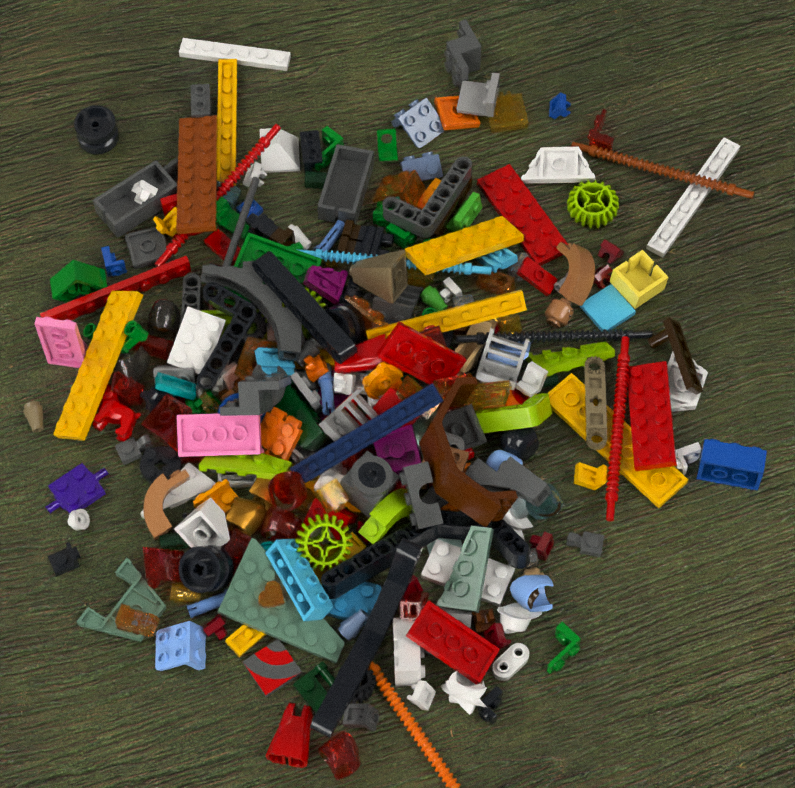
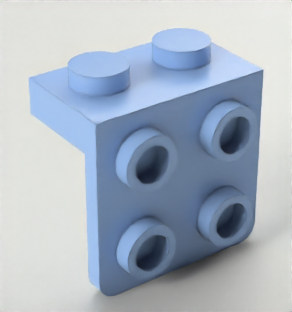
M187 621L158 630L156 632V670L164 671L181 665H188L196 670L205 669L206 633L203 627L192 621Z

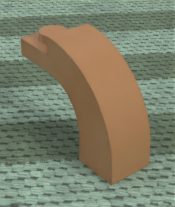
M560 242L557 249L568 259L569 272L558 292L567 300L582 306L593 286L595 277L594 259L587 249L575 243H568L567 245Z
M179 469L169 475V480H167L164 474H161L154 480L146 493L143 509L144 518L154 540L173 529L163 512V503L166 496L172 490L190 480V475L186 469L183 471Z

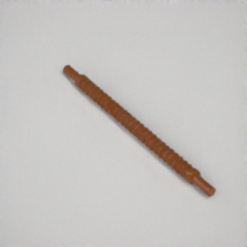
M574 141L571 144V147H579L581 152L588 153L591 157H602L603 160L607 158L608 161L612 160L613 163L617 161L618 164L623 163L624 166L628 164V167H631L632 165L634 169L636 167L639 170L643 168L644 171L648 170L649 173L652 171L654 174L659 173V176L664 174V177H667L668 175L670 179L672 177L675 180L679 178L680 181L685 180V183L689 181L690 184L695 183L696 186L700 184L701 187L706 186V189L711 187V190L716 189L717 192L721 190L722 193L726 192L727 195L733 196L735 194L753 199L755 194L754 191L736 187V184L722 183L721 180L717 182L716 179L711 180V177L706 179V176L701 177L700 174L696 176L695 173L690 174V171L685 173V170H682L681 172L679 168L677 170L674 167L670 169L669 166L664 167V164L660 166L659 163L654 164L653 161L649 163V160L644 161L643 158L641 160L638 157L634 159L633 156L628 157V154L624 156L623 153L618 154L617 151L613 153V150L608 151L607 148L603 150L602 147L598 148L596 145L588 146Z

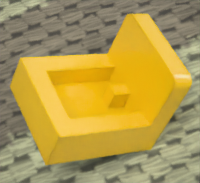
M176 206L163 220L157 216L153 218L157 225L156 229L161 234L173 237L177 233Z
M581 462L575 465L574 484L597 490L607 482L606 465H601L598 468Z

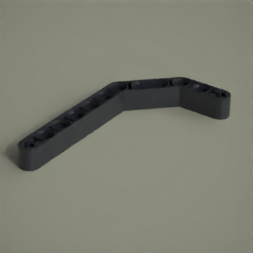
M440 510L443 519L442 524L418 530L411 523L405 525L325 572L321 577L322 587L329 596V599H336L391 567L402 538L424 547L438 538L465 540L471 525L483 526L463 512ZM503 519L497 522L491 521L487 528L494 530L491 542L493 547L513 567L517 569L526 568L530 563L529 545Z
M402 538L387 579L365 627L315 714L310 729L329 738L333 735L388 632L412 579L423 549L422 546Z

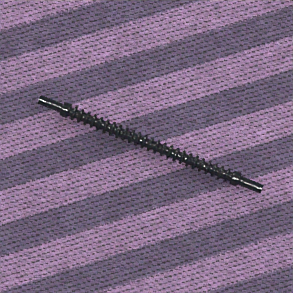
M593 329L592 332L590 330L586 332L584 330H581V332L578 330L575 332L573 330H570V332L565 330L564 333L561 330L558 333L555 330L551 333L549 330L547 333L545 331H542V333L539 331L536 333L534 331H531V333L520 331L518 334L515 331L512 334L510 331L508 334L506 332L495 334L494 332L493 335L517 343L520 341L522 344L526 338L530 339L531 343L535 341L537 343H540V341L543 343L548 341L550 343L552 340L554 343L557 340L560 343L563 340L565 342H568V340L570 342L574 340L576 342H579V340L582 342L585 340L587 342L590 340L595 342L596 339L599 342L601 339L604 342L607 339L609 341L620 339L621 341L623 336L629 337V341H632L633 339L650 338L653 336L652 330L633 331L632 329H625L623 331V329H620L618 331L615 329L612 331L609 329L607 332L604 329L601 332L599 329L596 332ZM477 332L474 335H456V343H477V345H483L487 341L489 332L486 334Z

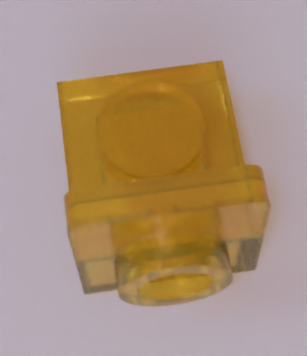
M517 313L494 319L501 327L502 333L506 332L508 334L511 331L514 334L515 331L517 333L522 331L520 317Z
M204 392L199 396L204 403L202 405L206 411L204 414H216L218 412L220 404L208 393Z

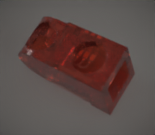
M415 591L410 593L408 599L402 598L400 600V619L416 620L428 601L429 593Z

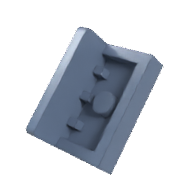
M433 152L423 153L421 158L415 159L413 155L404 157V161L400 162L405 185L443 177L439 154L433 155Z

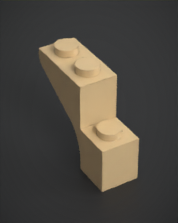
M492 319L473 324L466 335H474L477 332L486 334L490 332L491 327H496L497 321ZM486 342L483 345H477V343H460L455 352L464 356L467 360L458 372L459 374L476 368Z

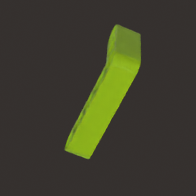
M548 393L536 394L519 405L474 410L484 433L535 427L543 423L552 414Z

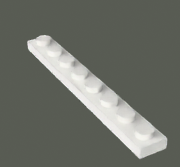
M723 137L696 176L700 174L701 177L706 176V179L711 177V180L716 179L718 181L738 153L740 145ZM695 183L690 184L648 242L646 249L663 258L709 194L711 187L706 189V186L701 187L700 184L698 186Z

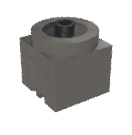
M367 451L341 479L337 493L370 518V512L395 490L400 476L392 471L390 465L384 459L374 456Z

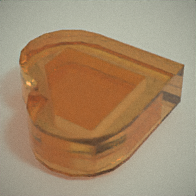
M270 581L265 585L264 591L258 596V603L261 607L271 608L284 605L282 589L278 582Z

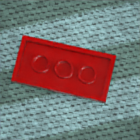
M400 321L376 353L378 358L429 385L434 383L435 387L442 392H445L467 361L459 353Z
M429 600L405 635L454 670H458V673L476 685L481 682L500 650Z

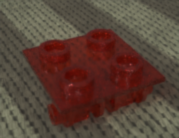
M151 547L142 548L145 576L148 579L147 584L151 588H157L161 580L182 582L179 575V564L184 551Z

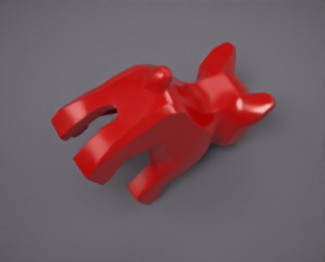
M117 381L114 385L107 384L98 407V413L95 414L92 425L99 431H102L109 423L121 425L115 430V433L118 434L116 439L123 442L132 436L136 421L140 418L141 413H135L131 408L119 401L118 398L122 391L119 390L120 382Z

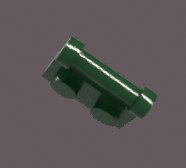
M324 661L317 664L313 670L293 683L295 690L307 705L311 706L314 714L317 713L327 695L326 690L316 678L321 675L330 687L335 680L328 671V666Z

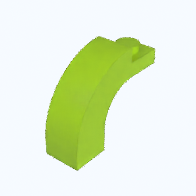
M404 488L397 489L386 496L370 512V518L358 533L370 543L375 544L383 538L399 519L403 517L410 519L409 514H412L411 506H407L404 493H407V490Z

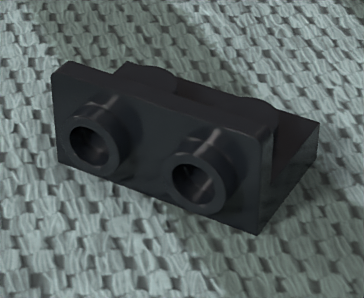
M318 130L300 132L305 176L312 175V168L315 167V164L323 162Z

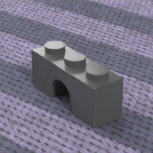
M428 461L401 468L402 472L399 473L402 485H406L407 493H404L407 506H411L412 514H409L411 525L416 526V530L442 524L443 519L439 503L426 504L419 497L420 488L424 484L433 482Z

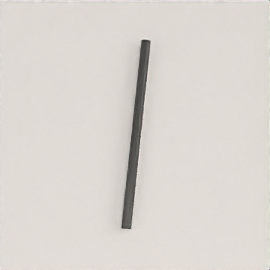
M257 177L252 178L222 267L231 266L246 222L245 220L247 219L260 181ZM214 290L213 294L217 296L218 293Z

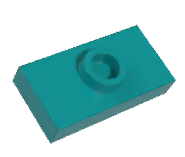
M161 372L157 373L155 389L194 401L196 397L195 383Z

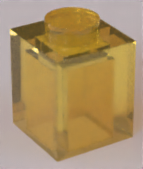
M407 267L408 285L425 289L429 286L430 282H434L435 272L425 275L418 268L414 270L412 267L409 270Z
M337 478L314 492L327 514L333 510L335 513L346 507L344 503L349 500Z

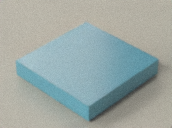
M612 284L585 300L584 304L580 306L601 332L604 329L607 332L609 329H614L636 313L634 308Z

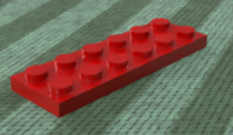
M510 164L477 180V185L499 216H503L524 235V242L519 244L530 259L542 266L563 255L557 249V246L560 242L567 245L568 243Z
M667 361L629 366V373H627L629 377L627 379L635 471L677 466Z

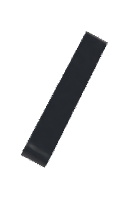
M268 251L252 262V267L257 275L337 363L342 364L357 353V347L354 342L272 252Z

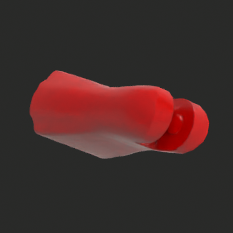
M386 333L356 344V354L342 364L335 361V372L348 374L375 370L379 363L385 362L378 358L376 353L387 339Z
M290 702L284 710L277 731L267 750L266 758L274 763L286 764L288 757L289 765L304 768L308 765L310 726L313 717L311 706L304 705L301 717L295 716L296 703Z

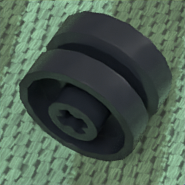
M92 105L82 109L77 114L74 120V127L78 142L83 150L91 154H103L116 146L119 140V132L115 116L111 110L104 106Z
M340 303L324 309L354 344H357L362 339L365 332V323L363 316L356 307L351 304Z
M216 545L192 547L184 553L179 564L181 581L185 587L196 593L223 589L231 581L234 571L233 560L229 553Z

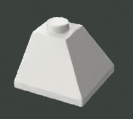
M271 128L260 129V138L264 137ZM281 129L270 141V146L267 149L264 148L265 151L261 152L262 171L266 173L300 171L299 138Z
M211 497L194 509L174 528L191 548L208 545L221 547L230 540L225 512Z

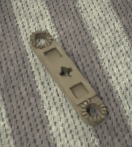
M592 356L585 361L584 366L586 443L591 449L600 450L607 443L605 363L600 357ZM597 364L600 366V369L593 371L589 368V365ZM593 399H597L598 406H594V403H592ZM595 435L600 436L602 441L597 444L591 440V437Z

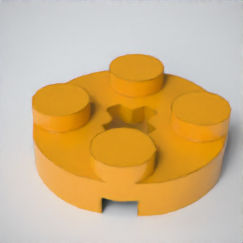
M381 362L375 370L362 379L364 390L371 399H380L378 396L384 395L391 386L399 389L402 384L401 377H403V373L399 368L386 362Z

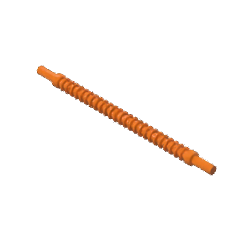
M372 661L368 671L372 669L373 675L376 676V686L380 687L381 692H384V697L387 696L386 701L391 702V707L394 706L393 711H397V716H401L400 721H404L403 725L408 727L407 731H411L410 736L415 737V742L418 741L417 746L422 747V752L425 751L424 756L429 757L428 762H432L431 766L436 767L435 772H439L438 777H442V782H446L445 787L460 788L461 784L456 783L457 778H453V773H449L450 768H446V763H442L443 758L438 757L439 753L435 752L436 748L431 747L432 742H428L429 738L425 737V732H421L422 728L418 727L419 723L414 722L415 717H411L412 713L407 712L408 707H404L405 703L400 702L401 697H397L398 693L394 692L395 688L390 687V682L387 683L388 678H384V673H381L380 666Z

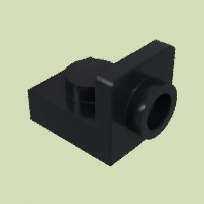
M70 542L66 543L67 548L48 556L56 577L80 567L77 561L81 558L77 547L72 548Z
M498 686L482 700L486 707L478 706L479 716L485 722L489 721L493 725L497 722V715L491 709L496 710L502 703L503 691Z

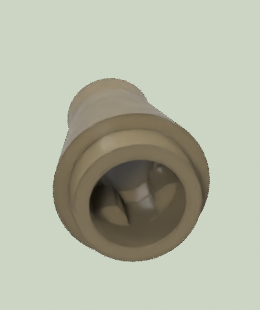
M39 401L26 403L23 413L31 426L32 432L38 433L43 431V406L40 405Z

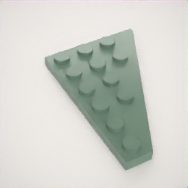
M251 538L218 609V614L336 664L345 642L324 618L322 620L303 621L268 559L266 551L256 539Z

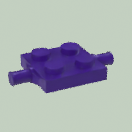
M81 463L48 485L49 490L55 497V501L45 506L47 511L51 514V512L61 507L70 514L73 510L85 509L106 495L99 480L109 475L107 470L103 467V469L93 474Z

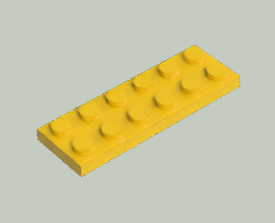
M503 216L405 248L406 257L425 275H429L524 242V235Z

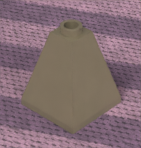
M399 250L359 260L355 265H351L350 277H353V282L394 304L408 286L405 250Z

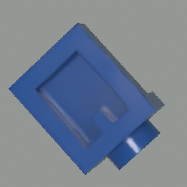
M109 246L101 247L108 277L127 273L125 261H116L115 253H110Z

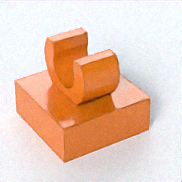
M320 354L315 358L308 355L303 359L307 363L304 365L308 379L312 382H315L329 371L324 357Z

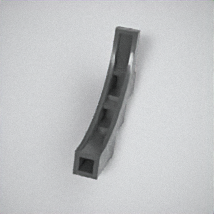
M253 260L243 261L242 268L235 266L219 267L213 264L202 265L201 282H214L235 291L253 303L265 316L274 332L279 360L299 361L302 323L287 307H282V301L266 284H262L263 280L252 267Z
M511 456L507 461H503L500 464L497 472L478 458L468 466L465 473L488 491L515 490L518 498L524 499L536 507H539L552 493L546 482ZM433 485L422 498V502L426 504L439 503L440 508L449 503L435 493Z

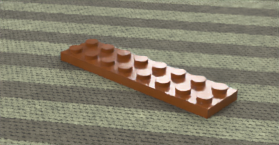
M217 115L179 119L177 234L217 231Z

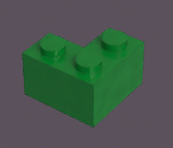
M72 260L50 278L52 299L65 303L74 300L80 294L88 295L107 287L105 269L77 260Z

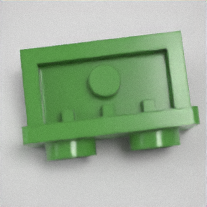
M472 192L470 197L462 203L447 224V230L455 232L472 224L482 209L480 194Z

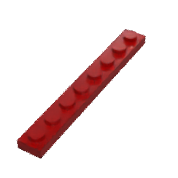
M187 256L181 257L42 312L40 317H51L62 321L75 320L81 315L92 313L96 309L106 306L111 291H148L154 286L165 284L177 277L185 276L191 272L190 262Z

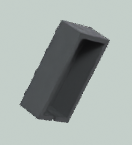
M336 145L317 206L318 219L335 222L337 219L344 223L347 219L357 224L374 167V151Z
M155 160L93 199L95 211L118 238L161 211L160 199L176 194L177 183ZM144 180L156 187L158 191L154 197L146 200V202H142L140 205L134 201L136 193L131 190L135 183Z

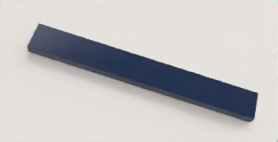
M434 383L292 466L290 470L299 485L302 486L444 400Z

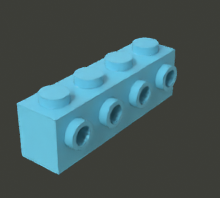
M295 538L276 540L265 553L303 621L322 620L334 606L311 568L309 561L306 558L300 557L303 552H297V548L300 546L295 542Z

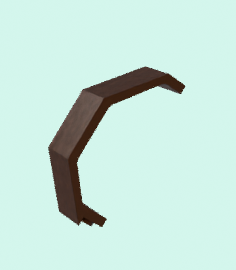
M476 377L457 378L443 399L444 401L440 404L419 445L425 462L428 461L435 493L483 527H487L491 521L497 522L502 520L518 496L515 490L488 491L457 468L442 421L449 407L464 406L478 385Z

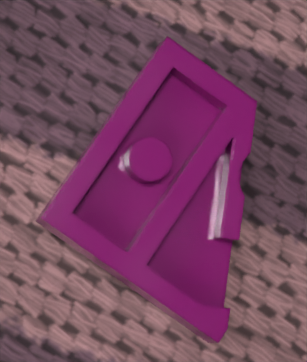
M312 265L307 270L303 284L333 304L339 302L348 271L337 272L333 268H321L320 266Z

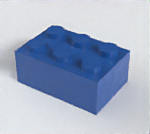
M705 439L696 479L758 491L764 473L767 450H762L759 447L741 446L738 443H724L717 439Z

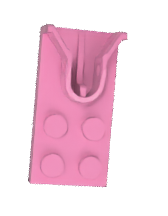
M36 317L35 327L48 364L80 368L89 346L81 339L77 323L71 320H55L51 317Z
M220 413L177 415L178 457L264 453V449L261 448L260 416L262 414L220 416Z

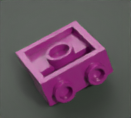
M412 424L400 427L374 442L377 456L384 459L397 475L402 472L401 468L422 463L423 461Z

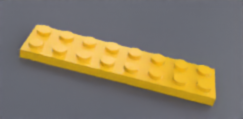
M111 291L82 365L78 370L75 382L71 387L69 397L63 407L60 419L56 424L53 435L57 438L85 441L127 335L124 333V328L129 321L134 320L143 298V294L140 292Z
M571 373L548 392L551 409L586 441L585 385ZM593 399L592 403H594V406H598L597 399ZM606 405L607 443L603 449L596 451L609 462V451L612 445L610 443L612 440V420L614 419L612 416L614 413ZM625 422L623 424L622 459L619 472L656 507L660 508L683 488L689 479L674 466L635 471L631 427ZM595 435L591 437V440L598 444V442L602 441V438Z

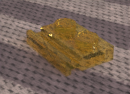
M509 380L478 384L465 405L472 403L474 410L505 407L510 394L509 389L512 388Z

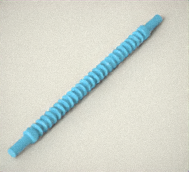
M296 249L321 258L325 262L327 260H330V262L335 260L336 263L338 261H341V263L346 261L347 264L352 262L353 265L359 260L375 257L372 254L367 256L366 253L364 255H361V253L356 255L355 252L353 254H350V252L345 254L344 251L342 253H339V251L334 253L333 250L331 252H328V250L323 252L322 249H316L315 251ZM406 259V267L409 270L412 267L416 270L417 267L409 259ZM460 263L443 269L442 273L444 271H448V273L453 271L454 274L456 272H459V274L464 272L465 275H471V273L491 275L492 267Z

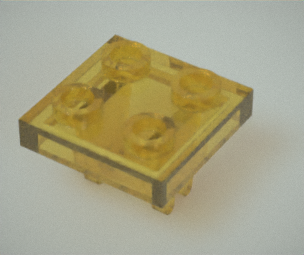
M507 91L506 95L503 92L499 93L494 116L488 117L491 133L528 128L529 122L522 93L511 94L510 91Z

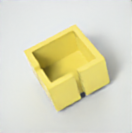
M643 250L629 258L628 262L625 261L613 269L610 283L634 309L663 291L668 280V276L658 265L653 268L654 261Z

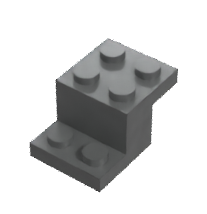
M466 19L459 21V29L457 30L459 38L446 42V51H444L446 62H444L445 69L448 73H451L454 85L458 86L460 90L462 81H468V73L481 68V45Z
M275 372L264 376V373H252L251 376H245L244 380L238 382L239 398L227 401L226 405L220 407V416L261 415L272 410V390H279L290 385L291 376H284V372Z

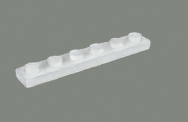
M188 38L182 39L179 50L180 57L218 62V59H237V65L282 71L288 70L291 53L286 51Z

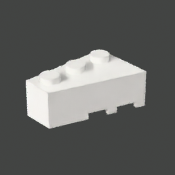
M417 617L393 618L395 687L412 686L417 684L421 678H425V665H421V658H425L424 649L405 636Z

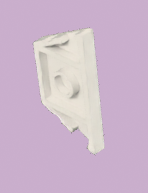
M541 147L536 154V158L530 163L527 173L522 175L521 180L524 184L580 183L587 180L594 182L595 175L591 172L589 164L583 157L579 147Z
M672 351L668 362L672 412L695 410L701 393L696 395L686 390ZM693 360L703 388L708 372Z

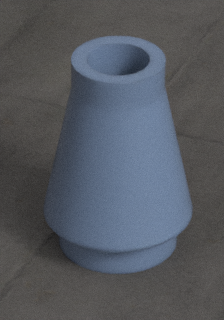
M360 609L340 623L339 632L347 640L356 638L368 620L369 615Z

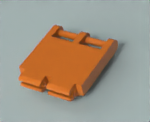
M273 407L271 412H266L261 423V446L267 449H264V454L274 457L278 455L283 460L289 461L303 432L300 429L303 422L277 407Z

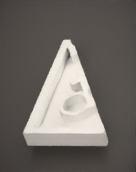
M188 462L181 471L186 469L190 475V480L175 488L166 496L163 510L168 507L172 509L187 503L191 499L194 500L199 494L210 490L215 482ZM144 510L140 513L142 518H144Z

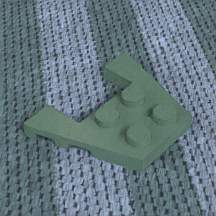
M126 557L115 573L116 576L131 584L130 588L106 618L87 607L77 620V624L80 627L141 642L166 610V605ZM135 612H137V613H138V612H139V613H142V616H141V617H140V616L137 617V614H136V615H135V618H134V613H135ZM149 615L150 618L147 620L150 622L152 620V623L150 624L149 622H146V624H144L145 621L140 620H142L145 616ZM136 620L138 625H132V621Z

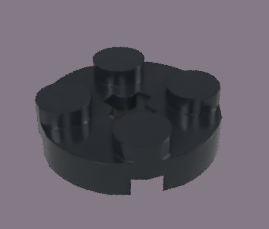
M165 446L146 449L140 461L141 474L150 484L161 474H164L167 480H169V475L182 469L181 460L176 450ZM159 463L166 464V466L162 467V470H158L156 465Z

